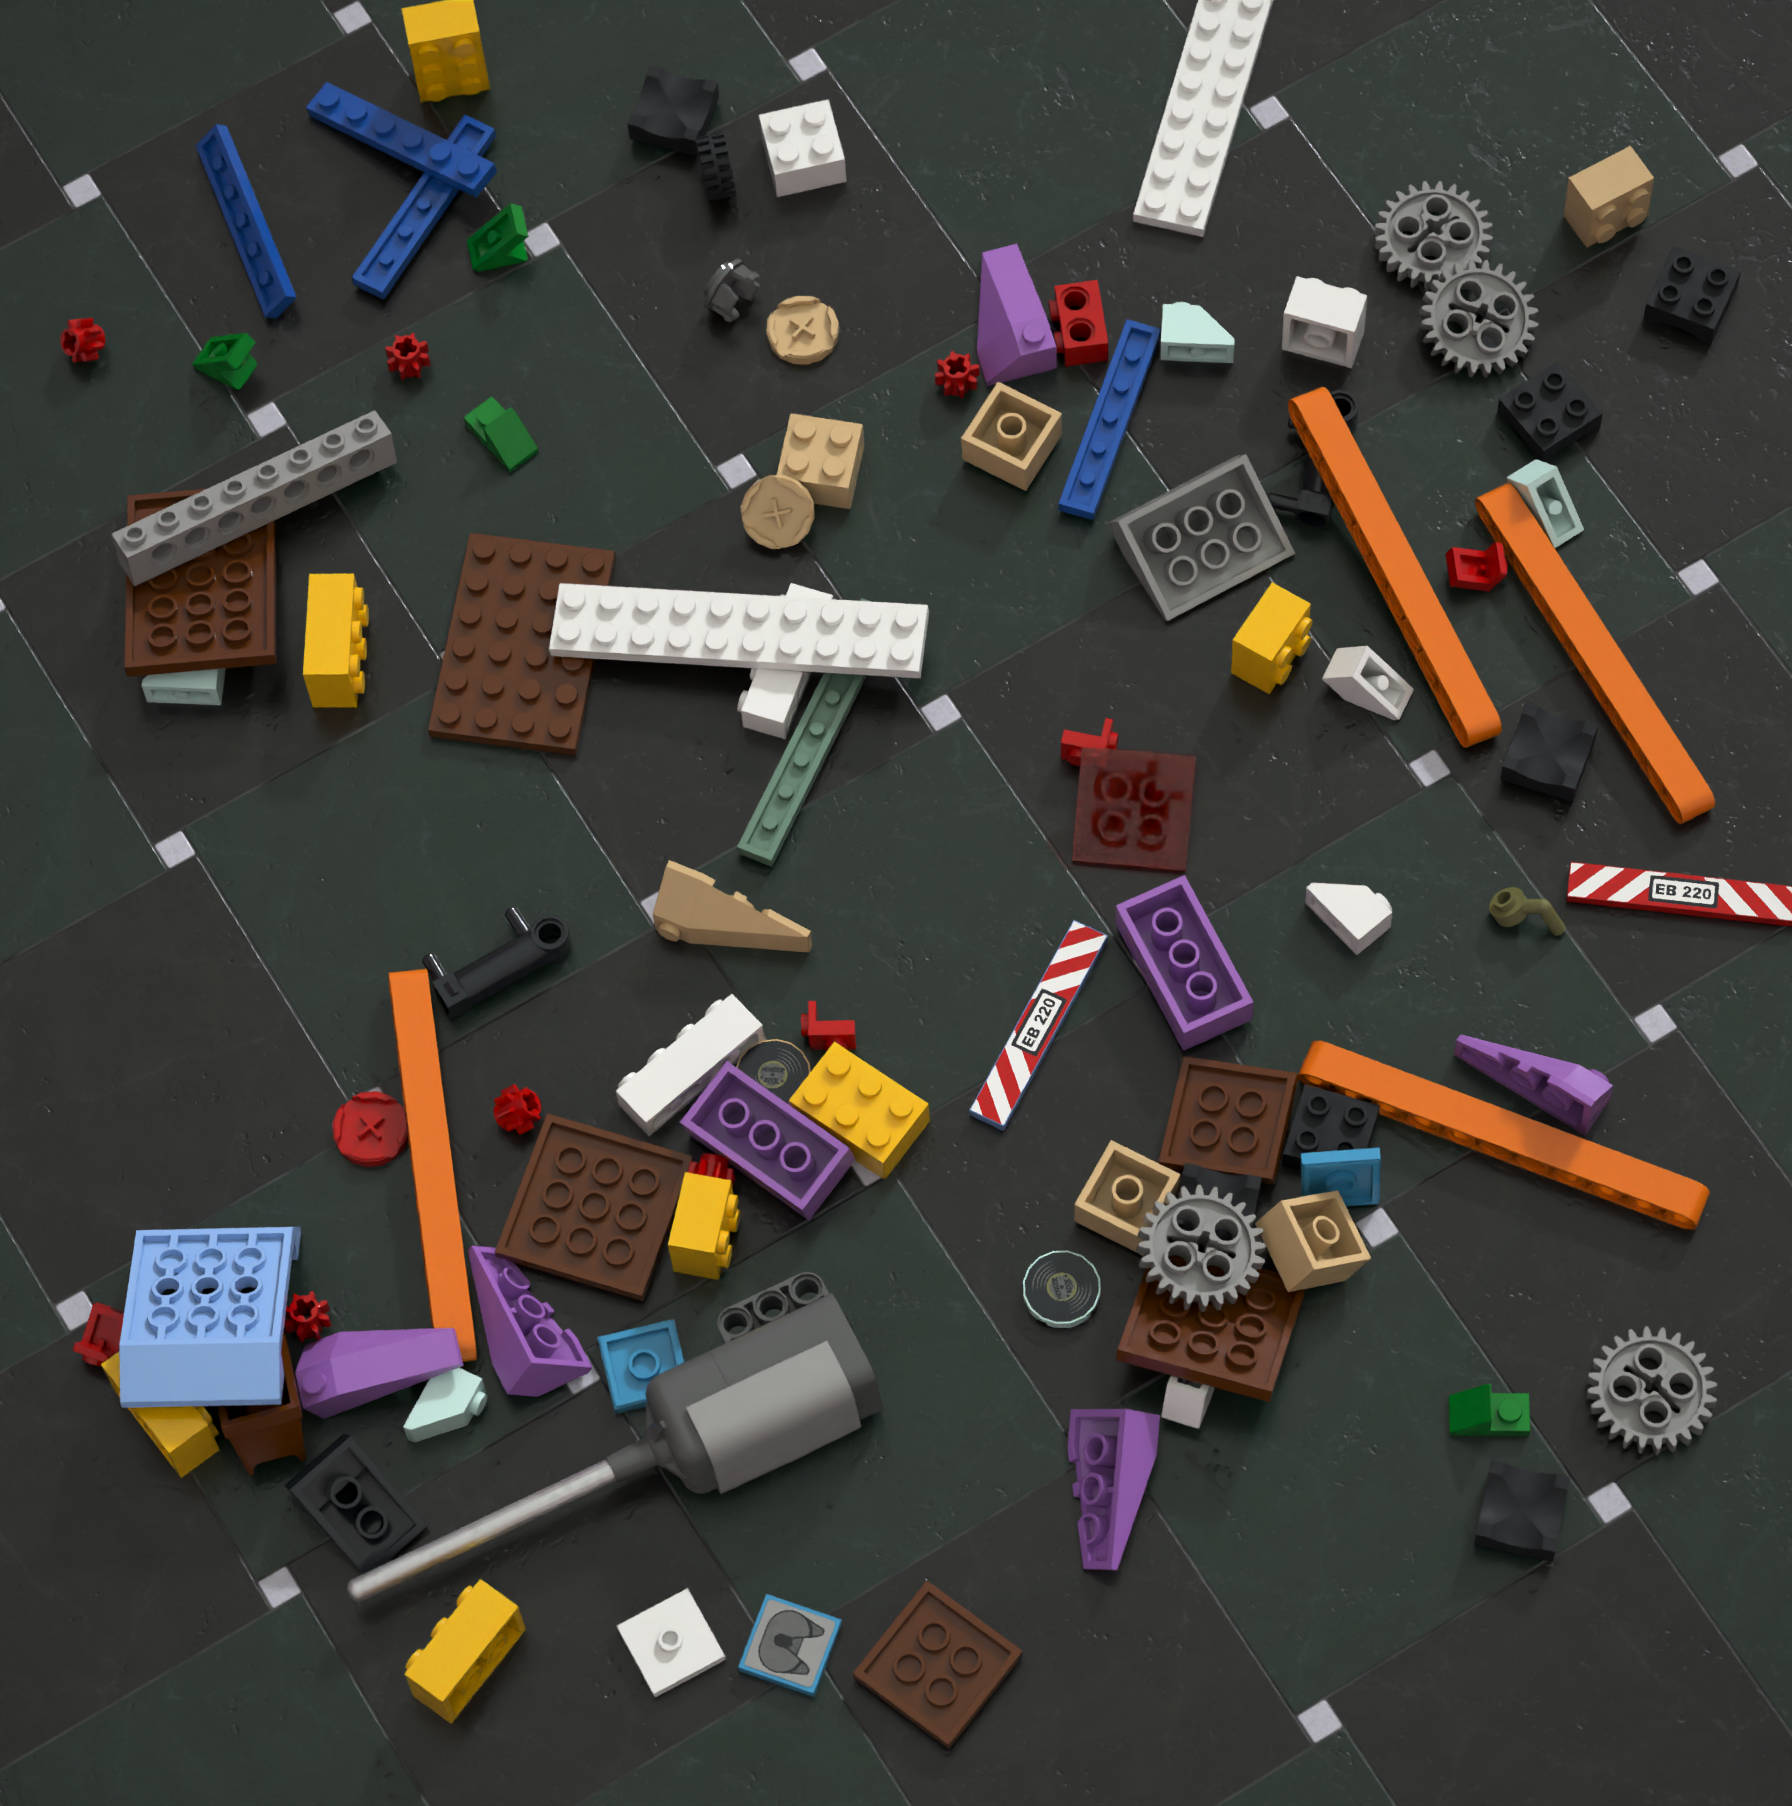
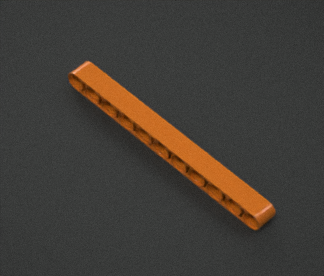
M1321 387L1289 399L1288 412L1459 743L1463 747L1468 748L1500 735L1502 725L1499 715L1331 394L1325 387Z
M1508 482L1475 499V506L1484 525L1495 542L1503 544L1504 556L1678 824H1683L1715 807V799L1708 784L1516 488Z
M427 969L389 972V992L403 1104L406 1112V1124L408 1123L409 1129L408 1143L432 1328L455 1329L462 1361H475L477 1359L428 972Z
M1316 1040L1311 1043L1297 1075L1298 1080L1304 1085L1380 1105L1379 1114L1683 1229L1692 1230L1697 1227L1710 1194L1706 1186L1690 1178L1327 1042Z

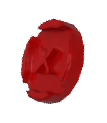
M377 1091L359 1093L353 1096L352 1100L348 1101L345 1105L343 1103L337 1110L332 1123L334 1142L341 1155L353 1164L364 1167L382 1166L396 1159L405 1149L408 1141L409 1129L408 1123L406 1124L404 1108L391 1095Z

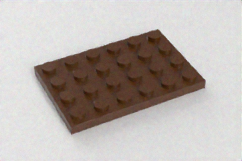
M206 489L127 495V526ZM276 520L137 586L133 585L126 574L124 668L127 677L276 664Z
M470 533L428 727L429 736L576 756L596 659L551 656L549 646L559 584L610 586L616 560L615 551Z

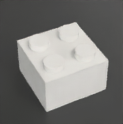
M829 100L759 115L761 140L777 197L847 182L845 158Z
M1297 276L1284 311L1282 350L1352 368L1364 334L1367 295L1361 294L1353 288H1339L1325 284L1316 278L1305 279Z

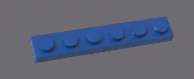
M328 82L324 84L306 107L309 116L476 198L497 173L493 162Z
M464 114L447 140L482 157L495 139L496 132L494 128ZM424 172L352 276L353 285L384 300L460 189Z
M215 124L197 143L196 148L264 316L277 319L297 297L229 130L225 125Z
M1126 319L1059 500L1058 511L1094 520L1160 341V328Z

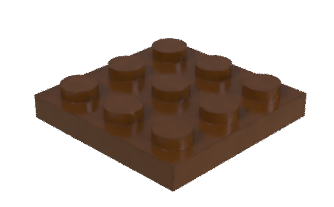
M1183 1056L1159 1157V1164L1169 1169L1183 1171L1184 1164L1189 1163L1221 1173L1262 1177L1261 1183L1274 1185L1298 1083L1297 1073Z
M926 1581L853 1672V1678L950 1749L1021 1659L1023 1651L929 1581Z

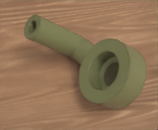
M1509 887L1502 889L1490 901L1489 911L1501 926L1511 927L1522 922L1528 914H1539L1553 935H1561L1566 929L1565 924L1548 900L1527 899L1519 888Z

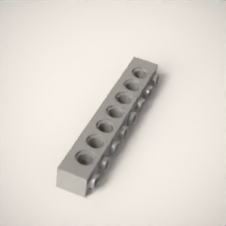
M374 410L111 534L118 562L133 585L137 586L397 463L392 433Z

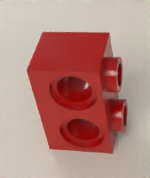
M1098 280L1054 286L1055 300L1048 301L1051 322H1058L1059 331L1054 332V341L1057 354L1063 353L1065 367L1108 361V338ZM1079 306L1081 309L1071 310L1069 307ZM1083 337L1087 340L1083 342H1078L1073 339Z

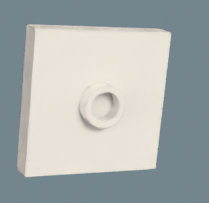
M688 1588L617 1625L618 1632L654 1698L726 1660L723 1651Z

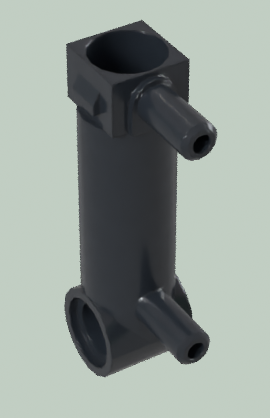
M1346 390L1332 391L1330 394L1339 411L1347 415L1343 419L1353 436L1357 428L1359 403L1351 392ZM1289 416L1288 427L1296 429ZM1309 457L1298 498L1275 493L1268 495V499L1274 509L1295 513L1297 515V524L1327 530L1335 503L1311 457Z
M511 907L505 912V917L518 937L456 972L446 973L435 954L425 955L422 963L433 979L432 984L435 994L451 1020L471 1010V1006L546 964H558L568 958L571 953L572 943L566 922L556 915H544L539 917L530 928L519 909ZM550 935L560 937L557 942L552 944L543 942Z

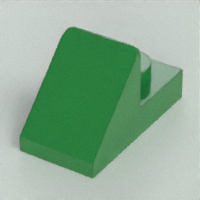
M510 203L467 239L474 271L480 272L527 261L528 257L524 240L528 237L522 206Z
M247 333L211 337L191 365L200 372L234 389H240L257 366V361L249 354V351L256 342Z
M490 397L463 417L465 425L510 473L539 452L538 447L515 410L509 408L505 411L493 397Z
M1484 1384L1449 1395V1436H1529L1530 1434L1529 1393H1491V1384Z

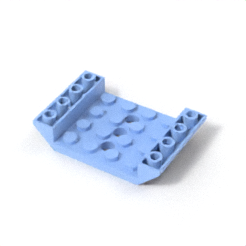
M300 1226L136 1230L119 1345L121 1408L281 1404L284 1382L281 1348L292 1260H298ZM243 1288H256L250 1293H240ZM167 1289L177 1290L171 1295H161ZM204 1289H216V1291L211 1294H201V1292Z

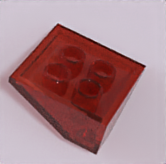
M1082 746L1072 860L1186 871L1197 755Z

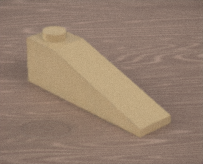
M669 860L653 911L655 930H658V933L664 938L671 941H678L680 939L692 944L810 952L812 948L810 930L771 909H763L762 912H759L746 900L747 897L736 891L733 895H727L712 887L715 879Z

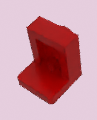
M1494 542L1485 551L1452 547L1445 553L1450 587L1489 592L1507 575L1508 562L1504 556L1502 543Z
M1105 718L1101 736L1064 729L1061 739V759L1067 760L1076 766H1087L1090 764L1105 767L1108 754L1115 755L1119 733L1113 732V719Z
M808 1001V1013L801 1014L802 1037H809L810 1050H825L827 1052L834 1042L846 1050L856 1049L855 1020L818 1021L816 1001Z
M99 1302L94 1303L82 1341L74 1344L73 1351L82 1354L83 1361L96 1366H101L103 1362L119 1352L124 1311Z

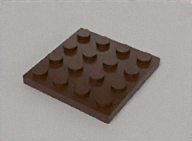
M547 1113L495 1249V1255L498 1258L506 1259L513 1263L644 1301L675 1216L684 1174L688 1172L690 1161L694 1162V1158L684 1153Z
M1178 1255L1168 1257L1169 1261L1176 1267L1187 1266L1186 1261ZM1216 1265L1207 1266V1270L1211 1275L1215 1277L1225 1276L1224 1271ZM1146 1268L1117 1349L1116 1360L1270 1402L1306 1289L1288 1292L1279 1273L1262 1268L1255 1269L1260 1274L1256 1283L1248 1282L1250 1289L1246 1296L1237 1291L1238 1298L1235 1304L1232 1305L1224 1297L1220 1310L1214 1307L1212 1301L1208 1302L1204 1312L1200 1311L1196 1301H1192L1189 1309L1185 1310L1183 1298L1179 1297L1173 1304H1170V1291L1166 1290L1159 1295L1156 1294L1160 1282L1158 1280L1146 1282L1147 1274L1151 1270V1268Z

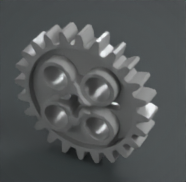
M1423 181L1421 191H1417L1411 184L1409 185L1407 196L1397 191L1395 202L1387 200L1385 202V211H1379L1378 224H1375V236H1377L1375 237V249H1380L1379 261H1387L1386 271L1388 273L1398 269L1397 280L1399 282L1407 276L1411 278L1412 288L1419 281L1424 282L1425 291H1429V286L1434 279L1441 282L1439 276L1444 269L1452 274V268L1455 263H1459L1465 271L1469 260L1473 259L1476 268L1480 269L1483 261L1489 258L1490 249L1488 248L1492 247V223L1487 222L1488 211H1479L1481 202L1479 199L1468 202L1470 194L1468 190L1460 196L1457 195L1455 184L1448 191L1443 190L1442 181H1438L1435 189H1430L1428 183ZM1432 212H1439V213H1441V214H1443V215L1434 216V215H1431L1430 213H1432ZM1404 231H1410V232H1413L1414 234H1413V235H1405V234H1403L1402 232H1404ZM1454 237H1463V238H1465V240H1463V241H1458V240H1455V239H1453V238H1454ZM1426 256H1433V257H1436L1437 259H1436V260H1428V259H1426V258H1424V257H1426Z
M1471 259L1464 271L1459 263H1455L1452 268V274L1444 269L1439 276L1441 282L1434 279L1429 286L1432 292H1426L1422 298L1428 305L1422 306L1419 314L1427 317V319L1421 321L1419 329L1430 330L1424 337L1423 342L1435 343V347L1430 353L1432 356L1441 352L1445 355L1441 363L1442 366L1447 365L1450 361L1455 362L1454 373L1456 374L1464 366L1468 367V375L1471 378L1477 369H1481L1484 378H1487L1491 372V367L1500 375L1505 370V363L1513 368L1518 362L1516 355L1524 358L1528 352L1524 345H1532L1535 337L1528 332H1534L1539 323L1529 319L1536 316L1538 309L1527 307L1533 300L1534 295H1523L1521 293L1527 284L1526 282H1521L1517 285L1512 282L1516 272L1513 271L1506 277L1502 275V264H1499L1492 271L1489 270L1488 260H1485L1481 268L1477 269L1473 259ZM1467 289L1472 291L1476 296V301L1470 302L1463 299L1460 290ZM1500 303L1507 306L1510 315L1502 316L1498 314L1494 309V304ZM1449 305H1453L1456 310L1449 309ZM1476 314L1482 316L1481 324L1475 322ZM1447 322L1459 323L1463 328V333L1455 334L1451 332L1447 327ZM1502 327H1506L1508 332H1504ZM1481 336L1492 337L1496 341L1497 347H1486L1481 342Z
M1197 1185L1194 1195H1190L1186 1187L1183 1186L1179 1192V1199L1168 1192L1164 1199L1165 1205L1156 1201L1152 1207L1154 1214L1146 1213L1143 1223L1147 1227H1141L1137 1236L1144 1241L1138 1243L1136 1252L1146 1255L1141 1258L1139 1268H1151L1145 1279L1146 1282L1158 1280L1160 1284L1156 1294L1159 1295L1166 1290L1170 1291V1304H1173L1181 1297L1184 1299L1185 1310L1189 1309L1192 1301L1198 1302L1201 1312L1205 1311L1209 1301H1212L1214 1307L1220 1310L1224 1297L1233 1305L1238 1298L1237 1291L1246 1296L1250 1289L1248 1282L1256 1283L1260 1274L1255 1269H1261L1265 1261L1257 1255L1264 1252L1266 1244L1256 1242L1261 1237L1263 1229L1251 1228L1256 1215L1243 1216L1242 1212L1246 1205L1245 1202L1239 1203L1235 1207L1230 1204L1233 1196L1232 1193H1228L1222 1200L1218 1198L1217 1187L1211 1190L1210 1195H1204L1202 1186ZM1181 1219L1188 1220L1194 1225L1195 1230L1185 1231L1178 1226L1177 1221ZM1219 1229L1226 1230L1232 1235L1233 1240L1223 1241L1216 1235L1215 1231ZM1167 1238H1171L1174 1242H1168ZM1197 1243L1204 1245L1205 1253L1198 1251ZM1231 1253L1235 1258L1231 1259L1227 1254ZM1178 1255L1186 1261L1187 1266L1176 1267L1169 1261L1168 1257ZM1216 1265L1224 1271L1225 1276L1215 1277L1211 1275L1207 1270V1266Z
M1645 1326L1642 1337L1638 1338L1635 1332L1629 1329L1627 1342H1624L1616 1335L1612 1342L1614 1350L1603 1346L1600 1354L1604 1360L1597 1358L1593 1360L1592 1368L1596 1372L1589 1373L1587 1383L1595 1387L1587 1390L1586 1397L1597 1401L1591 1405L1590 1413L1603 1414L1599 1418L1597 1426L1599 1428L1608 1425L1612 1427L1608 1437L1610 1440L1620 1434L1624 1436L1622 1447L1625 1449L1634 1441L1637 1442L1638 1453L1640 1454L1643 1453L1646 1444L1652 1445L1655 1455H1659L1661 1445L1666 1443L1671 1452H1675L1677 1439L1688 1446L1692 1439L1689 1431L1700 1436L1704 1428L1700 1421L1709 1423L1712 1413L1706 1408H1715L1717 1398L1708 1394L1716 1392L1717 1382L1706 1380L1712 1376L1714 1369L1713 1367L1701 1368L1706 1354L1701 1353L1693 1356L1692 1351L1695 1343L1691 1341L1684 1347L1680 1345L1681 1333L1675 1334L1669 1340L1666 1339V1331L1662 1327L1658 1336L1652 1337L1649 1327ZM1643 1358H1652L1658 1363L1659 1367L1654 1370H1648L1642 1367L1639 1361ZM1624 1368L1631 1369L1633 1374L1625 1372ZM1674 1383H1682L1688 1387L1690 1392L1686 1395H1678L1671 1390L1670 1386ZM1626 1386L1632 1390L1634 1395L1622 1398L1614 1392V1388ZM1654 1386L1659 1389L1658 1392L1653 1391L1650 1394L1645 1392V1388L1650 1390ZM1671 1407H1672V1408H1675V1409H1679L1680 1412H1679V1413H1674V1412L1671 1410ZM1649 1411H1657L1664 1417V1421L1652 1423L1646 1419L1644 1414Z

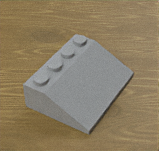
M1246 454L1235 456L1107 523L1124 558L1165 621H1169L1295 554Z

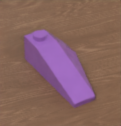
M1017 244L982 252L977 358L986 386L1057 368L1056 344L1046 314Z
M1461 1034L1456 1040L1454 1051L1456 1057L1583 1135L1588 1133L1610 1101L1613 1085L1609 1083L1608 1078L1597 1070H1587L1578 1064Z
M471 1246L468 1254L491 1361L506 1393L509 1395L538 1397L589 1373L593 1367L577 1337L570 1329L562 1331L551 1317L554 1313L552 1307L547 1302L541 1304L528 1290L530 1281L516 1264L496 1257V1248Z
M453 1328L338 1332L305 1345L295 1374L303 1409L326 1419L462 1367L463 1361L456 1331Z
M1071 1409L1067 1450L1069 1462L1075 1463L1077 1482L1072 1484L1074 1497L1080 1498L1082 1516L1078 1521V1531L1084 1569H1118L1157 1455L1160 1415L1129 1409Z

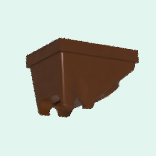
M283 1332L281 1348L284 1370L281 1404L218 1406L225 1439L229 1438L244 1468L251 1476L255 1475V1466L266 1461L288 1455L297 1456L301 1462L306 1460L301 1423L303 1415L285 1332Z

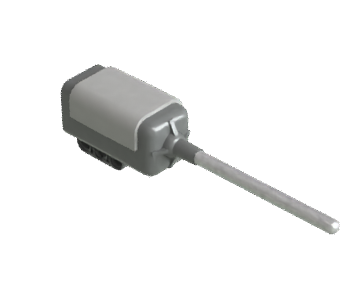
M811 1272L797 1274L727 1307L721 1312L717 1321L723 1345L664 1371L649 1381L645 1393L647 1410L644 1437L608 1455L605 1460L350 1580L347 1586L349 1596L356 1602H362L615 1481L620 1482L655 1466L666 1468L681 1478L683 1484L691 1492L703 1494L718 1489L720 1494H723L861 1428L860 1420L883 1410V1405L875 1374L853 1332L849 1318L845 1317L832 1293L829 1294L822 1279ZM805 1293L817 1294L816 1297L808 1301L800 1299ZM769 1310H781V1313L775 1317L764 1316ZM733 1327H745V1330L739 1334L729 1333Z

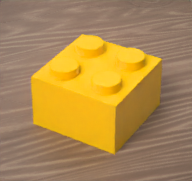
M1271 583L1233 638L1231 673L1268 694L1271 693L1276 684L1282 685L1291 672L1292 665L1290 664L1295 656L1301 657L1310 645L1311 637L1309 636V630L1313 623V620L1310 619L1311 603Z
M685 1172L668 1242L673 1272L719 1280L722 1268L729 1267L732 1256V1245H729L730 1231L737 1232L741 1210L737 1209L738 1195H733L731 1180Z

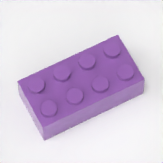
M1185 875L1116 905V926L1183 1051L1253 1019V1000Z
M728 1061L725 1062L680 1121L687 1134L716 1155L726 1158L730 1165L808 1221H810L856 1160L849 1147Z

